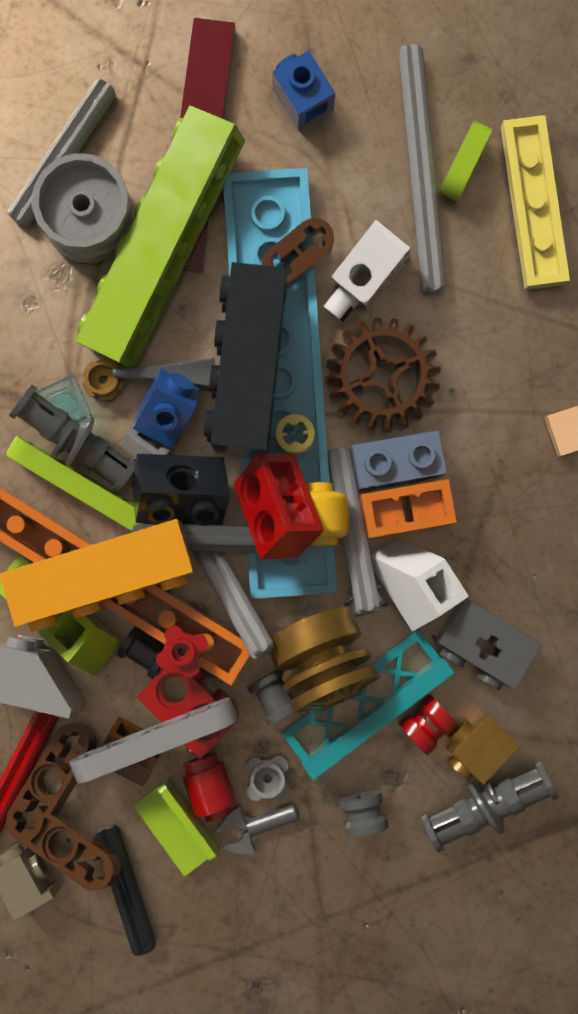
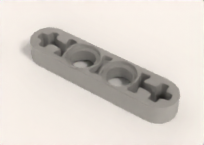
M230 697L224 698L88 751L72 759L69 764L77 784L85 783L219 731L237 722L239 718Z

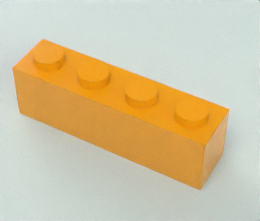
M174 519L0 573V579L14 627L29 625L30 632L57 625L55 616L72 611L76 619L101 611L99 602L116 597L118 605L144 598L143 589L160 584L163 592L189 584L186 575L196 573V569L180 520Z

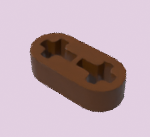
M311 218L302 222L268 250L264 255L262 265L274 266L273 261L275 259L283 263L294 255L296 259L289 265L290 275L287 276V288L293 286L331 253L334 244V232L330 224L319 218ZM311 232L316 236L321 232L324 235L322 238V248L319 249L316 245H312L302 253L300 249L307 243L306 233Z

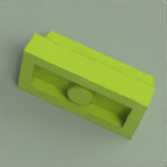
M170 777L133 804L135 810L184 877L207 859L209 862H212L218 857L221 846L199 817H195L191 805Z

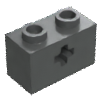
M467 598L454 607L434 642L444 647L440 653L441 656L461 668L466 661L481 670L477 678L500 691L503 684L516 690L542 646L540 642ZM491 637L489 645L495 649L491 655L483 653L479 657L481 649L475 645L479 638L487 640Z

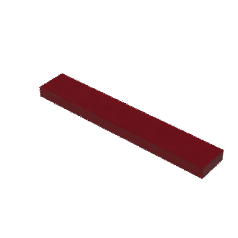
M202 18L193 19L180 118H184L190 105L224 119L236 32L235 22ZM211 213L188 258L184 270L204 272Z

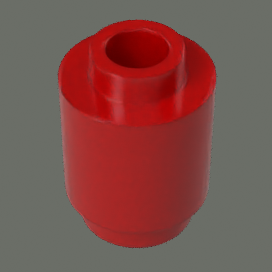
M216 753L206 754L200 760L194 758L183 764L185 774L182 776L195 817L204 816L208 823L230 815L229 807L237 801L224 762L218 761Z

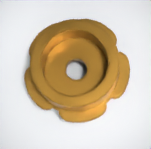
M101 359L87 365L83 373V387L89 396H97L102 401H108L117 396V391L122 389L125 383L124 378L112 376V370L118 368L117 363L110 359ZM102 376H106L108 379L105 384L100 383Z

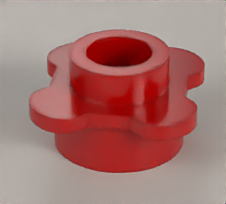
M179 626L169 627L164 633L166 642L163 651L157 654L156 662L161 669L173 668L181 671L183 676L187 678L194 677L200 670L198 661L201 652L207 649L208 641L202 634L193 636L189 633H184ZM180 647H184L186 649V654L184 656H180L178 654V649Z

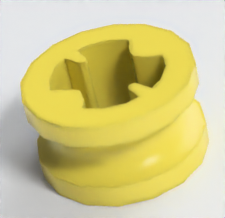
M301 414L287 415L280 420L276 427V441L281 450L287 454H303L313 444L315 430L307 417ZM299 424L304 426L307 431H303V436L308 438L303 444L295 441L289 445L284 441V438H287V433H283L285 427L289 425L292 428H296Z

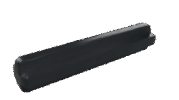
M110 825L99 829L95 833V838L113 850L119 858L121 871L118 879L111 885V889L132 954L140 956L154 950L156 941L119 827L117 825Z

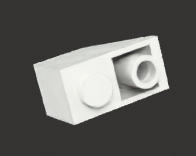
M400 537L370 554L374 573L412 631L438 618L469 597L444 558Z

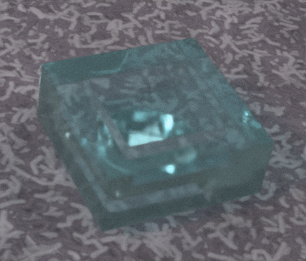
M74 375L35 391L57 408L61 407L68 412L70 417L76 422H80L88 416H93Z

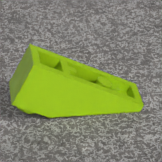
M19 554L6 571L32 564L33 562ZM0 579V595L6 600ZM72 611L55 616L57 625L37 631L68 663L94 676L123 643L94 614L75 619Z

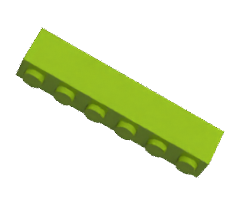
M190 105L184 118H180L177 121L166 155L157 162L154 169L153 182L147 194L138 201L135 208V219L128 233L119 240L116 247V258L109 272L100 279L97 287V297L90 311L84 314L78 326L79 334L75 340L77 343L127 368L136 367L246 141L234 123Z

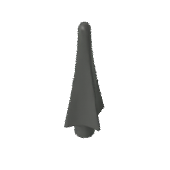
M215 357L159 366L115 368L111 373L115 378L154 381L162 368L171 374H182L190 379L193 385L200 390L209 391L211 366L215 365Z

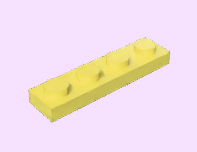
M546 116L503 120L501 134L524 290L566 285L570 281Z

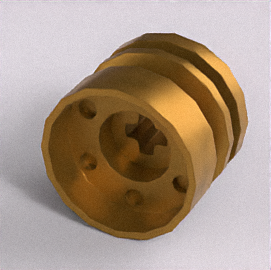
M341 606L309 616L270 637L274 646L270 656L276 670L283 671L297 668L299 674L283 685L285 692L293 693L306 689V692L290 702L295 714L310 710H324L359 695L363 689L380 678L375 666L355 670L357 666L370 659L371 655L368 649L348 652L346 649L348 645L362 635L349 606Z

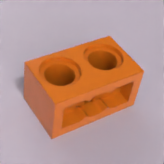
M449 479L371 492L359 496L367 540L457 523Z

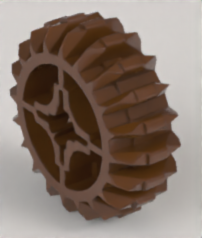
M380 317L374 318L373 331H369L363 321L358 322L356 329L359 337L357 338L348 330L344 331L342 338L348 347L334 343L331 351L340 359H327L325 367L330 371L338 373L325 377L326 386H339V389L329 394L330 402L344 399L345 403L338 409V414L344 416L351 409L356 412L351 421V425L354 427L359 425L362 417L369 419L367 424V432L369 433L374 432L377 421H382L384 433L390 434L393 429L392 420L396 419L398 426L402 430L409 427V420L406 414L408 413L416 421L422 419L424 414L417 404L431 408L434 400L425 392L433 393L440 389L438 382L428 379V377H434L441 372L440 366L427 365V362L436 357V350L429 349L422 352L421 348L425 345L428 338L425 335H421L415 341L412 340L410 337L414 331V326L411 324L406 326L403 333L396 331L399 324L396 318L391 319L388 329H383ZM376 344L394 346L403 351L408 358L405 356L397 359L389 358L383 353L381 347H377ZM364 349L368 371L358 376L357 380L349 383L347 376L348 364L357 352ZM377 367H384V371L388 369L390 372H394L388 381V385H382L381 380L377 383L372 379ZM415 369L417 379L414 394L408 401L402 404L399 397L398 379ZM377 393L381 396L384 403L388 404L389 408L381 409L369 406L362 402L356 394Z

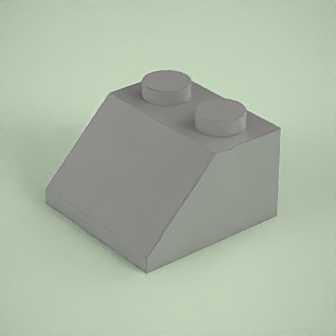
M18 634V637L8 636L7 641L0 642V703L67 719L84 710L86 703L84 697L56 651L43 647L44 639Z

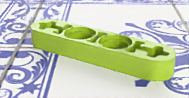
M16 435L8 448L6 455L127 529L132 531L135 524H155L136 523L134 503L75 467L71 465L68 467L65 465L66 462L58 457L52 458L50 456L51 453L31 441Z

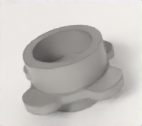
M275 756L272 760H260L258 757H252L247 761L245 769L250 774V785L247 788V795L250 799L259 801L262 798L276 797L281 800L288 796L290 787L285 781V771L288 769V762L284 757ZM264 775H271L272 780L265 782L263 779Z

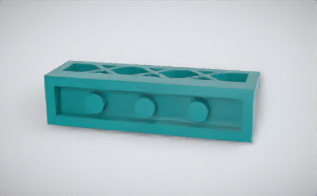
M419 629L415 630L369 665L375 666L378 672L394 674L392 692L384 698L366 696V687L361 691V695L351 698L353 700H360L358 718L350 724L332 722L333 706L324 710H310L281 732L302 761L303 768L313 781L455 673L445 659L438 655ZM417 642L431 662L418 672L401 670L403 652ZM396 658L395 669L384 668V666ZM400 675L410 677L398 686ZM365 701L376 703L364 712ZM328 710L327 721L316 719ZM308 724L326 727L323 744L310 754L306 752L294 736ZM331 728L342 729L329 739Z

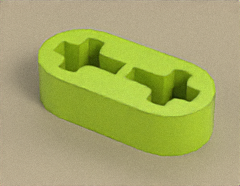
M473 121L439 191L440 194L454 201H459L493 131L492 128L478 121Z

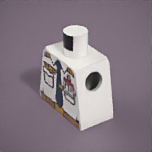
M375 220L331 277L338 286V289L325 303L324 307L341 322L346 320L358 304L368 310L411 260L410 247ZM360 273H367L371 276V279L365 286H357L353 283L354 278Z

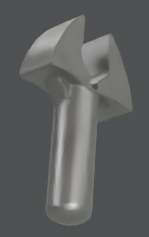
M239 804L231 810L230 815L223 818L217 828V833L233 826L247 830L244 831L240 839L223 843L222 849L242 855L255 854L256 849L253 841L258 834L298 821L299 811L294 804H290L252 818L243 814Z

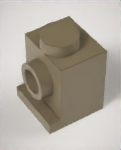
M17 843L0 854V896L14 921L52 900L62 888L58 880L49 884L47 880L49 878V870L43 858L37 854L33 855L28 847L24 849L21 843Z

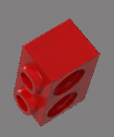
M257 454L233 483L260 560L297 559L324 531L295 455Z
M168 668L166 670L163 669L136 698L161 722L230 696L220 688L214 693L202 681L207 675L201 668L197 675L190 678L183 676L179 670ZM178 677L186 683L188 691L184 699L173 700L167 696L164 687L168 678ZM230 697L234 709H236L238 705ZM235 723L184 745L200 760Z

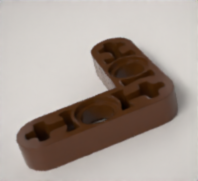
M66 724L60 727L54 734L10 807L6 817V826L9 833L15 839L83 888L90 891L101 890L113 885L118 879L121 871L118 856L113 850L59 813L77 783L72 769L66 764H69L72 759L96 749L97 739L94 732L85 725ZM80 735L78 743L82 746L81 751H73L66 758L71 750V744L67 742L68 737ZM55 757L66 758L64 763L55 761ZM50 769L56 770L61 777L60 789L53 795L47 793L42 785L44 774ZM39 801L49 803V806L44 805L36 808ZM36 808L32 815V820L36 823L35 827L24 828L26 820L22 817L23 812H32ZM61 831L67 832L73 840L72 851L66 857L58 855L54 849L55 836ZM81 856L92 862L102 859L104 861L102 870L106 872V875L94 879L92 876L95 870L93 866L86 861L78 862L74 866V862Z

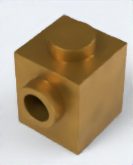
M480 711L471 722L465 719L458 724L459 727L448 736L451 742L446 749L455 756L449 764L467 782L475 776L484 785L520 746L488 714Z

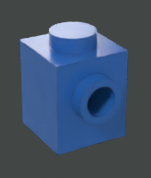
M309 50L300 56L293 54L284 58L278 63L275 70L272 71L273 90L297 130L304 128L334 110L336 93Z
M161 368L138 407L132 429L172 448L196 409L199 388L194 386L192 381L179 373L171 374Z

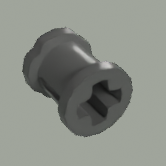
M278 670L270 672L247 687L249 693L256 694L268 716L265 720L269 726L294 713L290 705L293 698L290 693L285 692L283 688L284 682L281 679L283 672Z

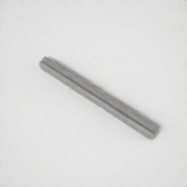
M418 44L405 45L401 47L399 59L421 287L424 293H438L444 290L446 283L423 48Z

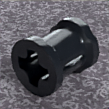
M134 626L116 655L121 659L125 657L131 659L148 671V677L154 679L161 670L156 662V656L163 651L164 645Z

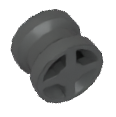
M363 791L339 799L340 808L347 815L348 821L345 824L347 837L368 836L382 832L389 827L387 817L381 814L380 805L383 802L381 791Z

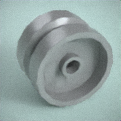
M73 153L60 157L41 171L33 187L32 209L37 224L45 233L49 242L61 255L77 263L92 264L111 259L116 255V247L119 240L128 233L135 219V210L122 176L110 162L93 154Z

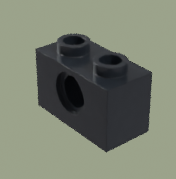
M137 454L132 480L136 523L161 524L178 519L182 524L223 525L230 498L224 457Z

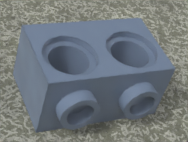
M439 430L352 445L350 449L358 492L438 479L447 474Z

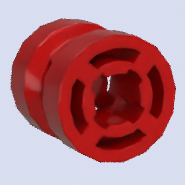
M430 694L420 702V709L413 715L407 714L398 722L399 726L427 756L437 748V741L443 735H451L459 727L448 712ZM424 715L438 729L436 732L422 718Z

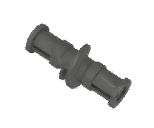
M31 384L9 416L13 419L16 416L40 432L39 435L44 439L54 442L56 446L50 454L52 458L57 457L64 451L68 452L65 465L69 467L76 458L83 467L89 471L93 470L111 483V489L117 493L133 474L136 459H127L109 446L110 443L101 436L94 435L91 432L95 421L92 416L86 417L79 423L76 422L61 407L57 408L35 392L37 387Z
M542 762L535 763L537 767L513 779L507 778L499 782L496 787H492L488 780L484 784L483 793H480L470 783L468 788L472 798L462 799L454 803V806L431 817L428 813L422 815V822L435 850L440 853L444 851V845L466 835H474L488 825L499 835L505 833V817L526 811L525 808L546 798L558 799L559 797ZM538 782H544L542 785L518 795L519 791ZM458 819L461 820L460 823L453 825L443 831H437L439 828L449 823H452Z

